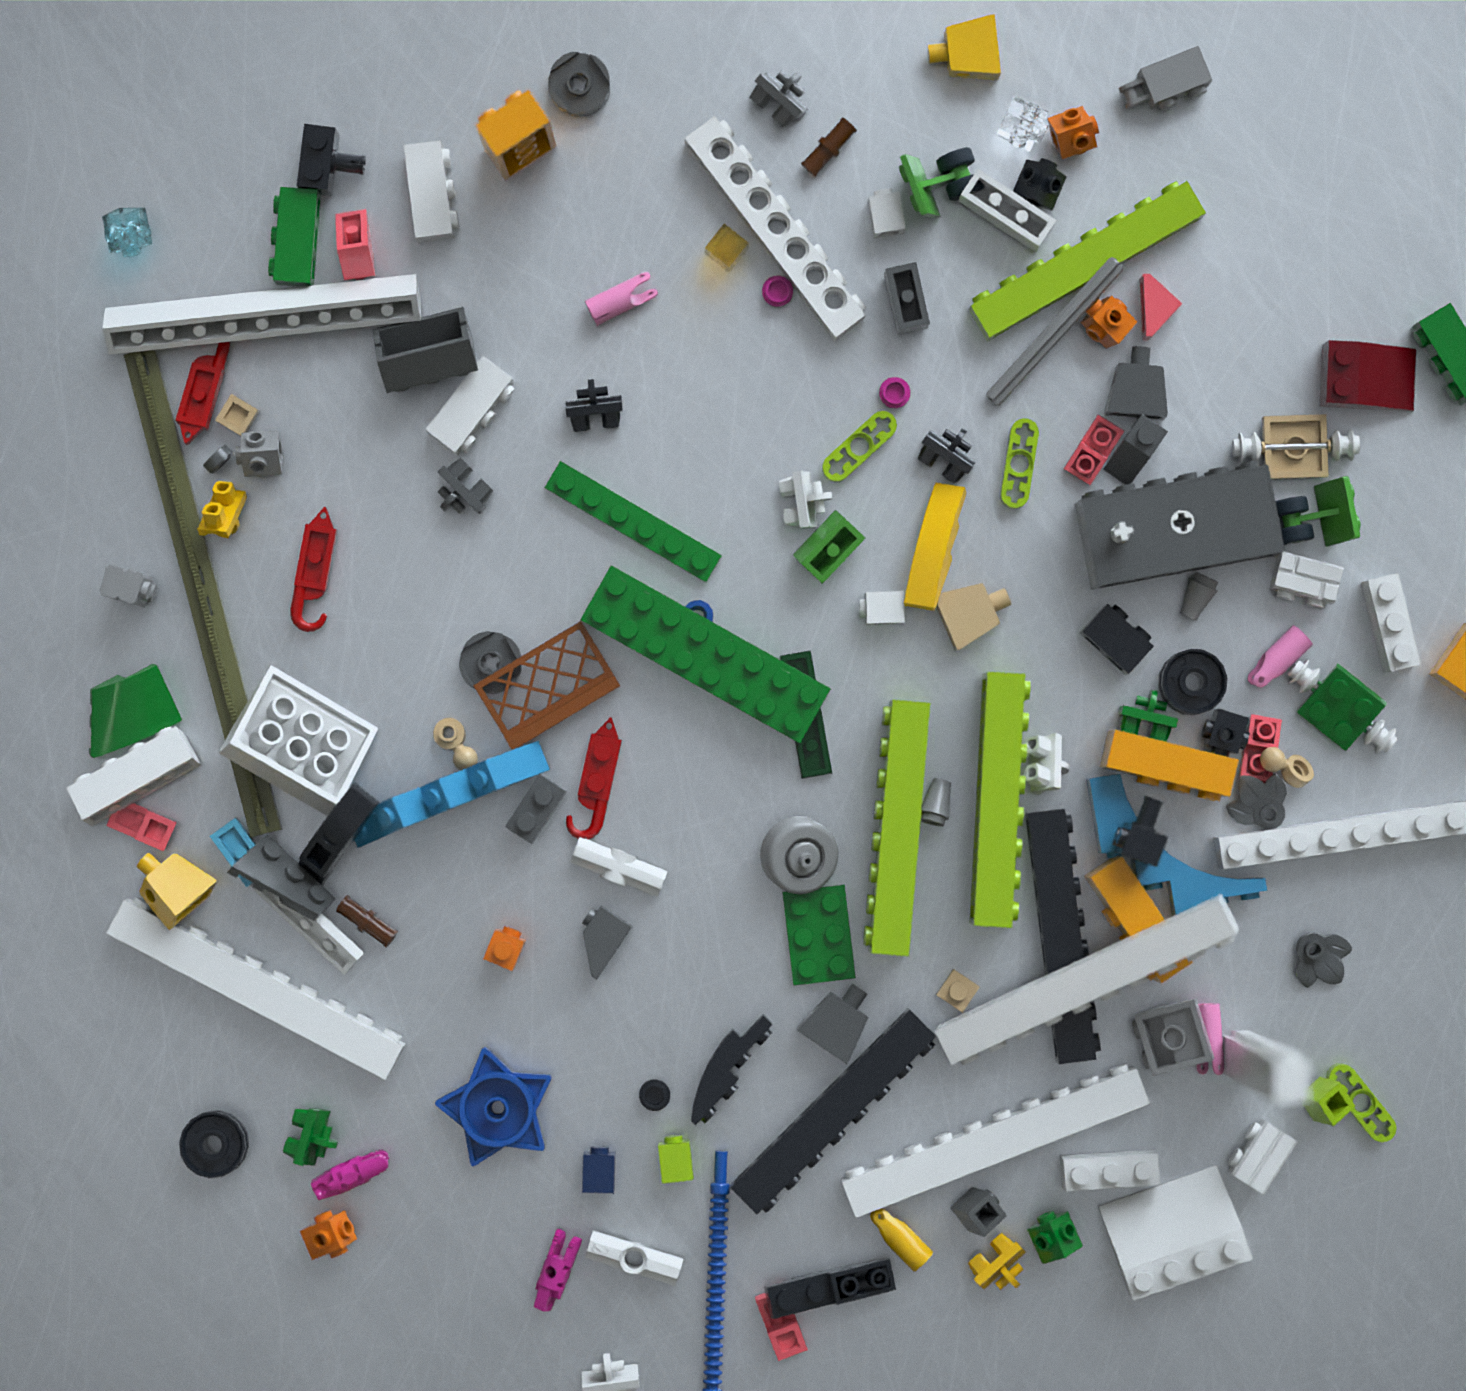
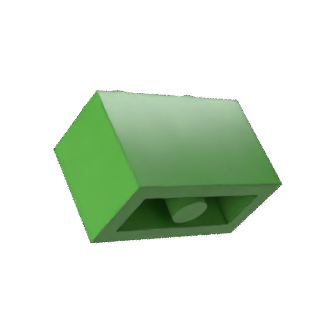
M835 510L800 546L793 556L823 584L865 540V537Z

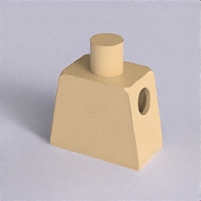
M980 583L942 592L936 608L956 652L999 625L1000 621L996 612L1012 604L1005 588L988 595L984 584Z

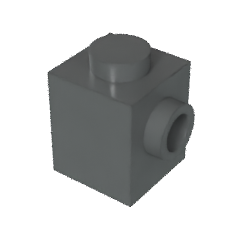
M975 1187L967 1191L951 1207V1210L969 1232L986 1237L1007 1216L999 1206V1200L991 1191L987 1189L984 1191Z

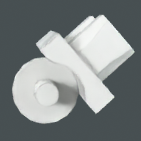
M792 472L791 477L779 481L782 497L795 496L797 504L795 508L784 509L785 525L800 526V528L806 529L818 528L817 514L825 513L824 501L831 500L832 493H823L821 481L812 482L811 472Z
M1054 733L1047 736L1037 735L1027 738L1025 744H1027V753L1032 755V764L1027 765L1024 770V776L1026 777V782L1031 784V793L1040 795L1045 791L1061 789V775L1067 774L1070 768L1069 763L1061 761L1062 735Z
M610 1353L603 1354L604 1363L592 1365L593 1370L582 1372V1391H637V1388H640L638 1364L624 1366L623 1360L612 1362Z

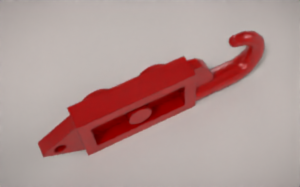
M230 342L218 343L215 356H200L192 362L175 419L177 424L180 425L186 445H189L203 430L208 431L225 373L224 368L230 350Z
M323 507L309 524H305L295 576L290 617L293 624L299 630L305 632H314L320 629L325 624L327 614L322 613L318 621L308 623L302 617L304 601L319 599L324 596L327 590L338 530L334 529L326 507ZM323 513L326 514V518L324 519L321 518V515Z
M612 717L595 734L591 733L578 790L579 802L587 809L593 810L590 826L586 830H578L573 825L572 816L568 815L566 817L567 830L577 839L580 837L584 839L594 838L600 832L604 823L622 740L618 738ZM608 723L612 724L611 729L606 728Z

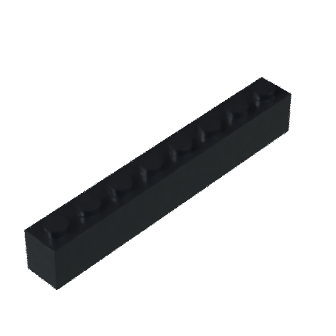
M1065 809L1025 813L1045 975L1089 956L1087 939H1081L1080 927L1085 926L1083 908H1077L1076 896L1081 895L1079 877L1073 876L1072 868L1073 864H1077L1075 845L1070 846L1068 833H1073V822L1071 814L1066 815ZM1094 1001L1090 1002L1091 1006L1082 1012L1074 1014L1071 1010L1062 1014L1063 1019L1051 1025L1055 1059L1058 1064L1097 1060L1096 1052L1101 1051L1099 1034L1093 1033L1092 1021L1097 1020Z
M907 1008L730 1184V1188L756 1215L761 1210L767 1213L779 1201L776 1197L778 1193L784 1188L788 1191L793 1188L801 1179L799 1173L806 1166L810 1169L814 1167L824 1156L821 1151L829 1143L832 1146L836 1145L846 1134L843 1129L851 1121L857 1124L868 1113L865 1107L873 1099L879 1102L891 1090L888 1084L896 1076L901 1080L913 1068L910 1062L918 1054L923 1058L936 1045L933 1040L937 1036Z

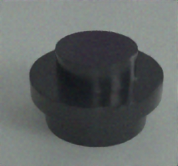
M658 1079L645 1082L639 1091L641 1104L650 1111H659L665 1108L670 1100L669 1087Z

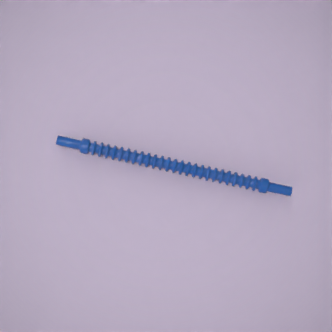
M715 1151L714 1182L710 1184V1193L713 1194L710 1202L713 1203V1207L709 1210L713 1212V1216H710L709 1220L713 1224L709 1226L712 1234L708 1237L712 1239V1243H709L708 1247L712 1251L708 1253L711 1261L707 1265L711 1266V1270L707 1271V1274L711 1278L707 1280L710 1288L706 1290L707 1293H710V1297L706 1298L709 1306L705 1308L706 1311H709V1315L705 1317L709 1321V1324L705 1325L708 1333L704 1335L708 1339V1342L704 1344L708 1351L704 1352L707 1360L703 1362L707 1366V1369L703 1371L707 1378L703 1379L706 1387L702 1391H722L718 1388V1385L722 1383L719 1375L723 1373L719 1370V1366L723 1365L719 1358L723 1356L720 1348L724 1346L720 1343V1339L724 1338L720 1331L724 1329L721 1321L725 1319L724 1316H721V1312L725 1311L721 1304L725 1302L722 1294L726 1292L725 1289H722V1285L726 1284L722 1277L726 1275L723 1267L727 1265L726 1262H723V1258L727 1257L723 1250L727 1248L724 1240L728 1238L724 1234V1231L728 1230L724 1223L729 1220L728 1217H725V1213L729 1211L725 1207V1204L729 1203L726 1195L730 1193V1184L726 1183L728 1151Z

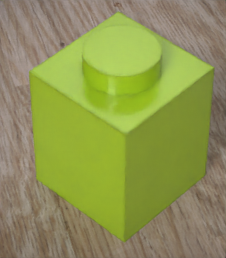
M1319 1077L1309 1086V1103H1302L1313 1121L1330 1126H1335L1356 1107L1339 1081Z
M683 1135L665 1136L664 1142L658 1143L662 1184L694 1180L690 1139L683 1140Z

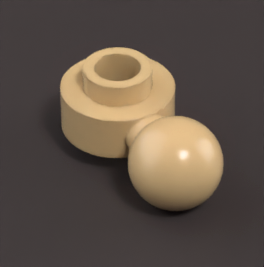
M454 718L440 720L433 731L434 740L441 748L449 751L453 750V763L455 767L459 770H464L477 764L478 756L476 751L463 744L466 739L464 726ZM447 728L454 729V735L448 739L444 738V731Z
M1269 747L1261 754L1260 762L1262 767L1269 772L1281 770L1285 782L1293 787L1302 788L1314 777L1311 764L1300 755H1292L1286 759L1283 751L1276 747Z

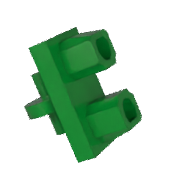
M1153 689L1150 690L1148 697L1136 696L1135 704L1145 706V710L1123 705L1119 706L1118 715L1121 716L1120 731L1138 735L1140 723L1144 721L1152 723L1149 738L1167 742L1171 728L1177 727L1178 718L1153 713L1154 709L1166 711L1167 702L1157 700L1158 691Z
M312 1108L294 1110L292 1125L303 1128L300 1139L288 1137L283 1148V1153L294 1159L293 1164L315 1166L317 1157H325L327 1147L337 1148L338 1141L330 1138L333 1127L327 1126L331 1111Z

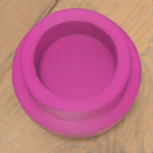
M772 276L763 285V298L773 307L785 306L792 299L793 286L783 276Z
M899 377L888 378L882 383L879 390L882 403L893 409L903 407L908 402L911 394L908 383Z

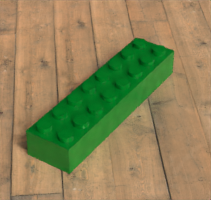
M612 565L609 567L580 619L800 744L831 688Z

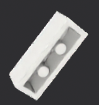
M441 140L403 145L415 239L418 243L455 238L454 229H459L457 210L451 211L450 199L455 198L453 179H447L446 168L452 167L449 149L443 148Z
M977 169L958 202L1035 253L1057 221L980 169ZM980 180L985 186L984 189L971 194V190L977 181Z
M484 356L477 362L478 371L471 372L466 376L425 429L428 434L457 456L461 451L464 453L468 452L477 439L473 436L480 426L486 428L496 415L493 409L500 401L504 404L515 390L512 387L514 383L513 378Z
M1399 573L1361 582L1383 673L1421 665Z
M1154 1149L1060 1155L1062 1188L1065 1191L1160 1185L1159 1156Z

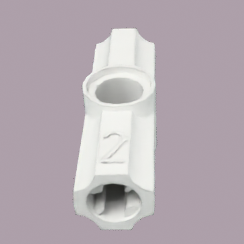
M581 837L577 842L570 861L573 864L601 874L600 876L623 886L630 885L655 896L659 895L667 874L666 870L637 859L638 857L613 847L609 849L599 843Z
M594 1230L585 1258L623 1269L629 1274H639L674 1286L676 1285L683 1258L645 1247L639 1242H629ZM635 1250L642 1254L643 1261L636 1266L630 1265L626 1261L625 1255L629 1251Z

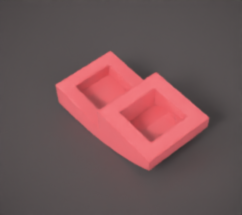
M132 803L126 808L111 814L106 826L164 851L177 822Z
M766 1293L755 1296L778 1361L807 1351L808 1349L795 1314L773 1319L770 1316Z

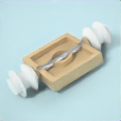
M1326 414L1263 416V441L1260 440L1255 432L1252 433L1250 439H1244L1242 433H1239L1238 438L1232 440L1233 458H1238L1239 464H1242L1244 458L1258 461L1261 454H1263V464L1269 465L1271 480L1329 477L1328 452H1331L1336 461H1339L1341 455H1347L1349 460L1353 461L1354 454H1359L1360 452L1359 436H1354L1352 429L1349 430L1347 436H1341L1339 431L1335 430L1331 438L1327 440Z

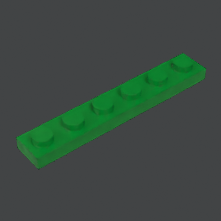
M562 461L559 462L544 487L551 493L707 583L722 557L721 554Z

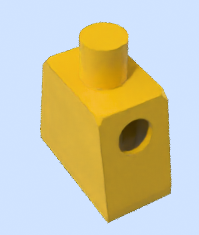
M995 14L948 26L944 32L945 43L927 45L929 63L947 62L949 77L999 80L1001 68Z
M147 853L136 865L146 875L139 890L140 895L169 931L211 895L216 884V880L179 854H172L164 862L160 863L150 853Z

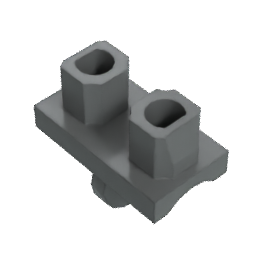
M780 71L776 78L784 84L783 86L767 72L759 74L755 79L757 85L749 98L761 108H764L772 97L781 105L771 117L782 127H786L795 118L802 117L808 111V108L790 93L791 91L800 98L805 92L797 84L802 77L798 72L789 77L783 71Z
M461 458L452 463L448 468L443 466L438 471L439 475L455 490L451 493L445 486L439 489L438 493L445 499L440 508L445 512L453 507L461 514L466 509L459 501L460 497H462L480 514L486 508L483 504L489 499L493 490L482 479L468 490L461 482L473 470Z

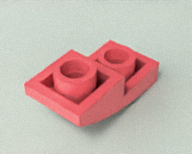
M1098 414L1064 469L1091 485L1125 430Z
M1250 715L1247 727L1249 739L1242 752L1238 780L1242 775L1255 777L1265 783L1272 776L1273 772H1269L1262 767L1260 757L1265 749L1269 747L1278 748L1282 719Z

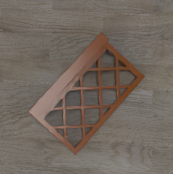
M579 621L473 686L510 748L514 750L618 688L620 684L582 621ZM577 630H580L586 640L583 653L565 649L567 637ZM563 639L561 648L552 646ZM588 645H589V647L591 648V650H592V652L594 653L595 656H591V655H587V654H586V653H587V649H588ZM547 648L560 651L556 669L538 665L540 653ZM563 653L581 657L577 675L559 670ZM536 656L534 664L526 662ZM585 658L598 661L604 673L594 679L581 676ZM519 665L533 668L529 686L511 681L514 668ZM536 669L555 673L550 691L532 687ZM509 672L507 680L499 678ZM558 674L576 678L574 689L571 693L565 695L554 692ZM580 680L589 681L578 688ZM492 681L506 684L502 702L489 699L482 687ZM509 685L528 689L523 707L505 703ZM531 690L549 694L546 708L541 711L527 708ZM553 696L561 697V699L551 704ZM492 703L501 705L499 715ZM504 706L522 711L519 724L509 730L501 719ZM526 712L534 714L531 717L524 720Z

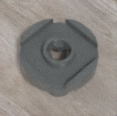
M570 52L561 56L551 68L548 78L549 93L555 105L562 111L574 117L588 115L597 111L606 102L610 93V77L606 66L598 57L592 54ZM576 76L579 79L586 78L588 81L585 83L586 89L583 91L579 89L573 90L571 88L574 85L572 79Z
M481 632L466 642L461 652L459 668L465 682L474 688V684L522 655L518 646L511 638L497 632ZM487 654H490L492 658L497 656L500 662L496 664L497 670L493 672L490 668L484 669L482 666L486 662L485 656ZM522 665L513 669L512 682H516L520 676ZM509 672L499 678L507 680ZM492 681L482 688L485 693L497 694L505 691L506 684Z

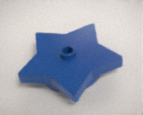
M487 1047L482 1048L469 1082L435 1101V1105L464 1128L471 1166L478 1165L504 1147L543 1151L545 1149L536 1111L552 1076L550 1074L513 1072ZM496 1101L502 1102L504 1111L495 1113L492 1109L493 1103Z

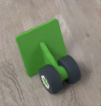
M969 147L960 148L939 157L936 160V164L940 174L945 175L928 180L919 158L908 154L900 156L902 165L899 166L900 174L904 182H909L913 194L910 195V201L916 213L920 212L922 216L934 219L940 217V212L931 190L948 184L946 191L949 199L952 201L959 200L961 193L974 175H970L968 166L975 161L972 150ZM978 180L970 193L973 194L983 190L984 184Z
M1348 476L1314 486L1318 512L1305 515L1300 514L1309 510L1306 496L1275 501L1278 518L1282 517L1284 528L1281 529L1284 545L1313 539L1314 531L1312 524L1302 523L1320 520L1326 547L1360 538L1361 523L1356 515L1354 505L1355 492Z

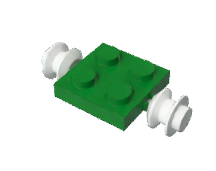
M1308 659L1303 663L1298 660L1287 673L1290 677L1288 684L1297 682L1300 685L1299 693L1307 692L1310 689L1312 691L1298 708L1297 713L1338 746L1347 751L1363 732L1365 733L1364 744L1374 743L1376 745V754L1381 750L1386 753L1397 740V737L1394 736L1396 729L1394 728L1390 731L1385 729V720L1372 722L1386 707L1387 702L1337 663L1321 682L1318 680L1320 678V668L1313 671L1309 669Z

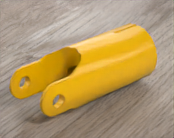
M885 1209L871 1212V1221L879 1228L884 1242L913 1272L918 1270L932 1256L934 1252L905 1222L893 1218Z

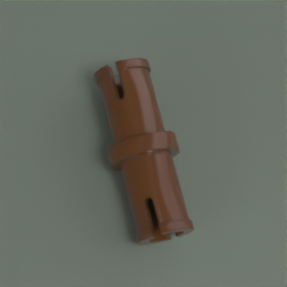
M842 117L825 138L821 137L818 140L819 145L804 162L802 161L801 165L812 176L816 177L832 157L837 158L840 154L839 149L857 132V129Z
M346 895L336 908L337 913H340L358 926L357 930L359 932H366L383 944L385 948L391 944L398 933L396 929L394 930L376 917L377 913L372 909L368 911L351 899L349 895Z

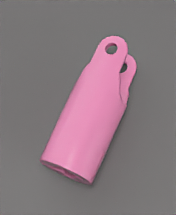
M643 272L586 300L585 304L596 326L656 297L658 294L656 289H649L641 294L631 295L638 285L650 279V273Z
M1293 625L1262 655L1257 666L1248 674L1249 683L1257 687L1266 686L1272 679L1284 674L1313 643L1299 628Z
M1201 1003L1198 1005L1215 1057L1212 1061L1213 1071L1216 1075H1221L1224 1072V1050L1220 1003ZM1208 1062L1197 1065L1199 1074L1204 1075L1207 1073Z

